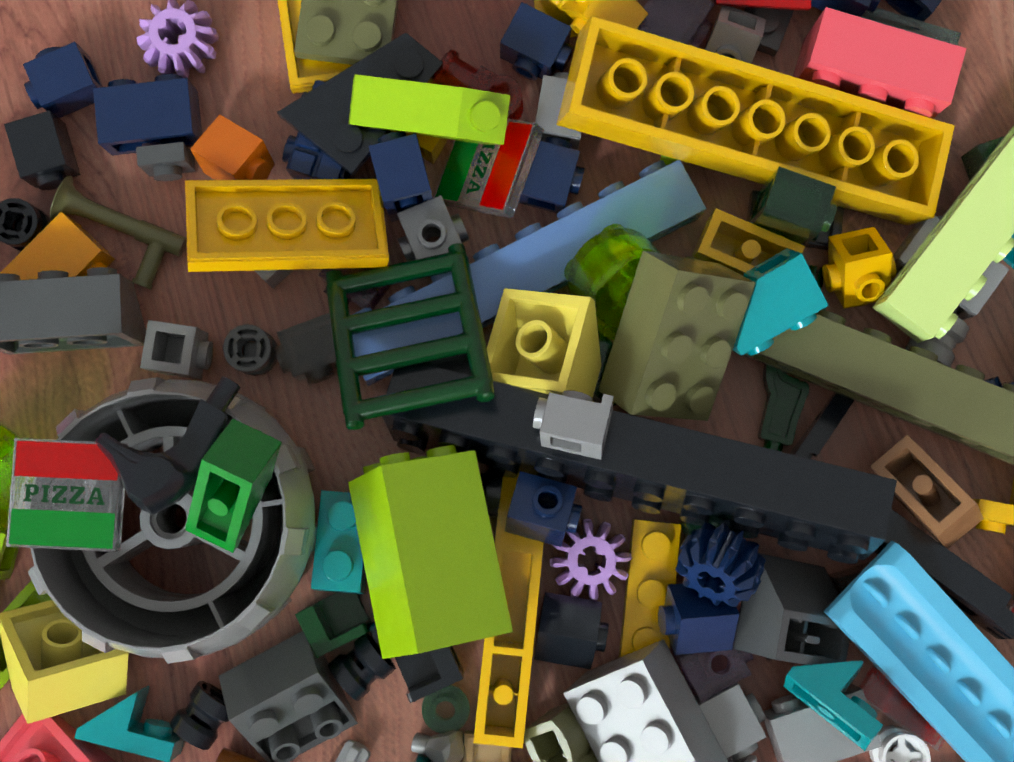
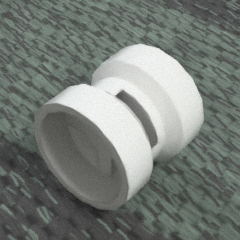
M894 725L881 728L878 735L882 747L869 751L872 762H931L930 751L924 741L902 727Z

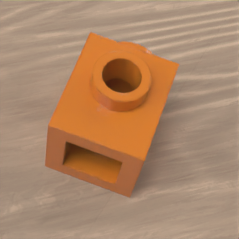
M220 114L190 148L204 174L214 180H267L271 169L275 166L261 138Z

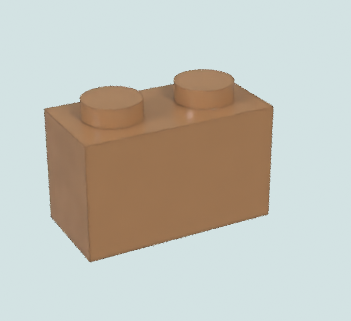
M908 434L870 466L876 475L897 480L894 497L947 549L984 519L977 503Z

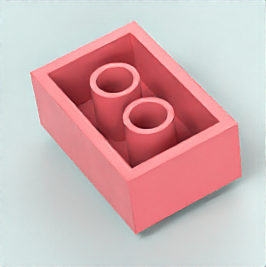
M825 7L803 40L793 77L934 119L952 103L967 48Z

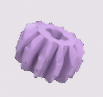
M168 0L165 10H161L159 6L151 4L150 10L154 18L152 20L139 19V26L146 33L136 37L138 46L146 51L143 57L145 62L150 67L158 66V71L161 75L173 74L176 70L178 75L188 78L189 68L194 67L199 73H205V66L201 60L203 58L216 59L217 53L211 44L219 40L216 29L210 27L212 18L208 12L204 10L198 12V7L191 0H187L181 7L176 0Z
M583 519L582 528L584 535L579 536L577 531L575 534L566 532L573 540L570 545L565 542L562 543L561 547L553 545L556 549L566 552L565 557L550 558L549 562L551 567L567 566L568 568L555 578L559 586L575 578L570 589L572 597H578L582 592L584 584L588 585L589 599L597 601L599 596L597 585L602 583L604 589L610 595L615 594L616 588L609 580L611 575L613 574L620 580H627L629 576L623 569L616 567V562H628L632 558L629 552H614V549L622 545L626 540L622 534L615 535L610 540L605 541L611 529L610 523L603 522L595 536L593 535L591 519ZM592 546L596 554L603 556L602 564L598 565L595 563L598 569L593 572H588L583 564H578L577 562L578 555L582 554L585 556L586 554L583 549Z

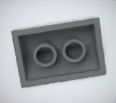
M108 267L87 269V276L69 277V273L65 271L49 270L38 272V279L20 280V276L16 274H0V352L12 355L144 346L146 328L134 283L121 274H117V269Z

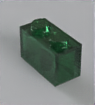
M779 166L759 190L749 222L804 246L810 241L815 242L821 231L827 232L835 217L837 204L831 203L836 186Z

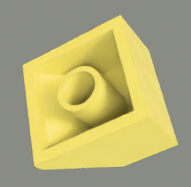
M504 288L487 346L493 381L548 395L549 392L562 395L563 391H578L589 395L593 399L602 365L595 301L587 296Z
M52 600L0 613V636L10 682L27 724L126 694L129 652L114 649L104 653L83 642L82 630L66 618Z

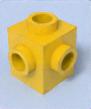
M875 227L828 236V264H824L822 267L823 281L827 291H834L844 309L864 306L877 302L891 284V279L896 277L895 259Z

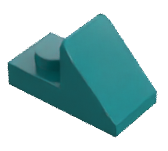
M847 661L793 666L786 675L783 687L865 751L875 739L883 724L876 719L878 715L868 703L857 696H852L850 699L843 694L859 674L864 662Z
M149 685L77 728L74 737L75 739L164 762H171L181 754L185 741L173 731L170 723L167 721L146 719L145 723H141L150 688Z

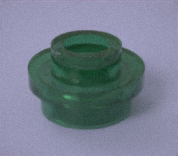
M449 685L425 696L423 700V719L428 727L435 732L443 734L454 729L459 730L464 726L469 717V700L466 694L455 685ZM448 701L453 704L455 712L451 717L443 718L437 713L436 707L440 702Z

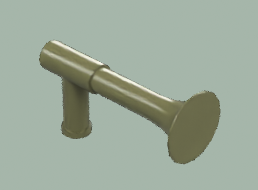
M71 175L63 179L51 205V221L60 212L66 215H77L134 237L135 240L148 244L140 267L132 282L150 290L153 287L152 283L164 253L168 252L180 257L187 242V238L147 221H140L84 197L75 189Z

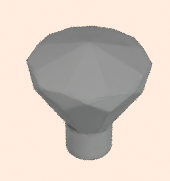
M456 729L433 736L417 732L413 738L411 750L412 752L426 755L432 762H461L464 756V733Z

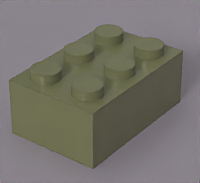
M643 250L598 391L602 394L614 396L613 402L630 415L708 421L756 283L719 263Z

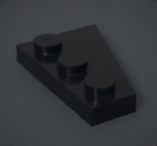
M404 33L279 110L277 114L354 177L371 156L368 146L377 144L378 138L391 132L390 130L348 124L354 75L431 83L443 69V62L409 34Z

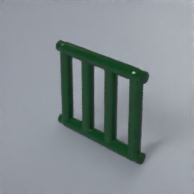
M452 244L448 248V253L388 265L386 267L343 275L339 270H331L326 273L328 306L342 409L347 429H361L364 426V420L476 396L480 402H487L495 398L494 382L469 259L463 244ZM452 273L454 293L353 315L349 313L347 294L438 274ZM459 312L463 334L361 356L355 355L354 334ZM467 353L471 371L470 377L362 400L359 376Z

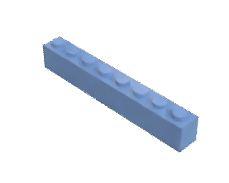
M663 160L653 163L639 172L641 179L627 186L624 185L623 181L613 183L597 194L599 200L583 207L581 202L571 204L556 214L557 221L543 228L539 222L534 223L515 234L517 241L501 249L497 243L492 244L473 255L475 262L470 264L482 328L494 323L504 288L553 293L698 220L706 210V207L682 162L677 160L667 166ZM448 272L431 276L430 278L433 283L417 291L414 286H409L394 293L388 298L390 304L385 307L454 293L452 273ZM371 307L364 308L354 314L371 311L372 309ZM459 312L358 333L353 335L355 355L361 356L463 334ZM394 369L364 375L363 378L367 385L370 386L392 375Z

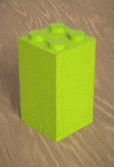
M448 445L427 450L426 456L410 459L409 452L387 455L379 458L380 463L363 467L364 474L348 482L356 518L382 659L424 653L513 632L475 450L457 453L454 445Z

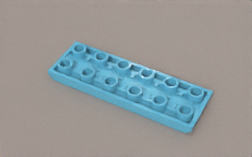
M891 540L824 612L965 762H1014V667L904 548Z

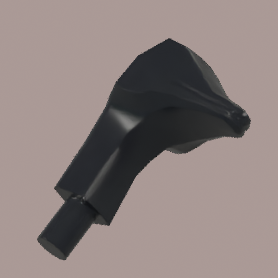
M222 376L207 400L200 399L183 437L176 445L165 452H142L120 443L106 433H101L96 439L97 446L110 460L121 478L128 497L141 510L154 515L180 501L196 485L201 459L223 432L228 420V416L224 412L241 388L234 381Z

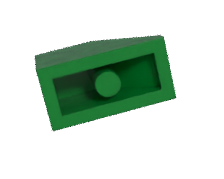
M232 419L201 459L185 530L234 553L272 477L282 442L260 430Z

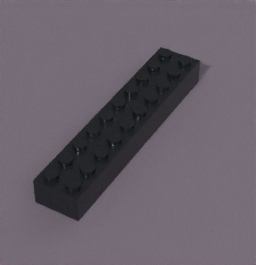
M422 363L396 368L393 371L386 394L470 377L471 375ZM493 381L495 398L487 402H480L474 396L382 416L393 440L398 442L397 446L411 453L424 454L426 449L430 450L448 445H454L457 453L475 450L477 462L490 465L489 470L498 475L515 478L520 471L584 489L583 494L595 500L610 502L613 497L632 501L631 506L642 512L659 514L660 510L663 509L679 513V518L682 521L693 525L702 526L705 522L709 523V521L718 524L726 523L729 529L735 533L744 530V538L755 539L758 538V534L777 538L778 545L796 551H807L809 546L828 551V558L847 564H856L858 559L864 561L886 540L897 480L614 410L601 460L542 447L540 429L533 428V419L539 397L548 399L549 395Z

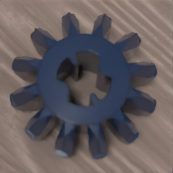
M705 522L700 529H693L691 534L686 536L680 547L681 552L678 556V564L675 570L684 577L683 585L685 587L694 588L698 592V598L703 596L710 598L716 606L724 601L729 606L736 607L740 601H749L751 595L756 593L761 583L760 578L764 572L766 559L758 553V543L747 541L744 538V530L735 533L729 529L726 523L716 528L714 525Z

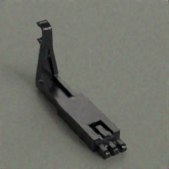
M834 392L790 454L809 459L812 456H818L854 400ZM891 509L886 540L874 552L879 554L891 540L896 542L919 563L972 623H976L997 639H1014V613L1006 608L1013 595Z

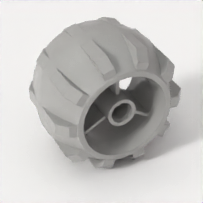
M158 377L131 381L128 389L110 395L86 411L74 409L56 426L58 438L55 442L96 444L95 441L99 435L106 433L120 443L142 452L151 453L163 446V452L176 445L183 437L200 399L206 401L216 385L197 380H164ZM237 393L224 412L228 416L225 428L232 419H235L282 442L272 477L252 517V530L249 542L241 539L234 553L186 531V524L183 529L177 526L175 520L177 507L180 505L184 508L188 518L195 486L180 501L154 515L141 510L140 527L142 531L121 543L118 532L117 513L124 484L119 475L117 481L36 477L33 483H25L37 485L39 491L36 495H30L31 502L23 501L26 496V487L24 486L20 509L115 513L113 549L29 545L34 566L30 568L28 574L38 595H49L62 614L82 630L83 642L104 653L118 649L148 658H164L167 664L189 661L238 644L264 627L292 601L290 596L300 582L311 552L315 551L318 524H315L314 494L309 478V473L314 471L315 467L306 449L296 446L279 422L265 411L266 408ZM42 485H50L47 495L49 502H41L44 491ZM53 485L67 486V490L58 499L63 501V498H66V503H52V498L62 489L56 488V491H53ZM71 486L85 487V491L75 500L81 501V499H84V504L69 503V500L79 490L74 489V492H71ZM30 487V492H34V487ZM94 487L100 488L105 505H97L99 499H93V505L86 504ZM97 491L95 492L94 497H98ZM207 543L240 562L233 572L212 590L200 594H181L164 590L148 582L137 572L129 560L153 545L164 549H176Z

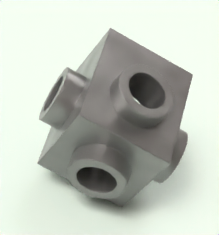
M441 195L397 213L406 236L398 239L406 261L448 253V248L452 244H462L469 240L460 215L456 214L450 217ZM431 237H440L436 242H427Z

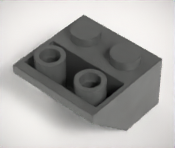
M759 553L766 559L764 572L760 578L761 583L756 593L751 595L749 601H741L733 649L773 660L805 665L846 662L850 639L824 612L839 595L825 567Z
M303 631L219 675L229 721L266 762H290L298 755L326 740L337 737L341 732L358 724L356 715L340 684L336 681L328 667L329 663L325 655L316 658Z

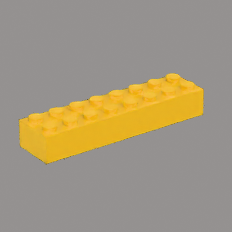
M592 16L578 33L556 124L907 226L935 217L955 127L952 124Z

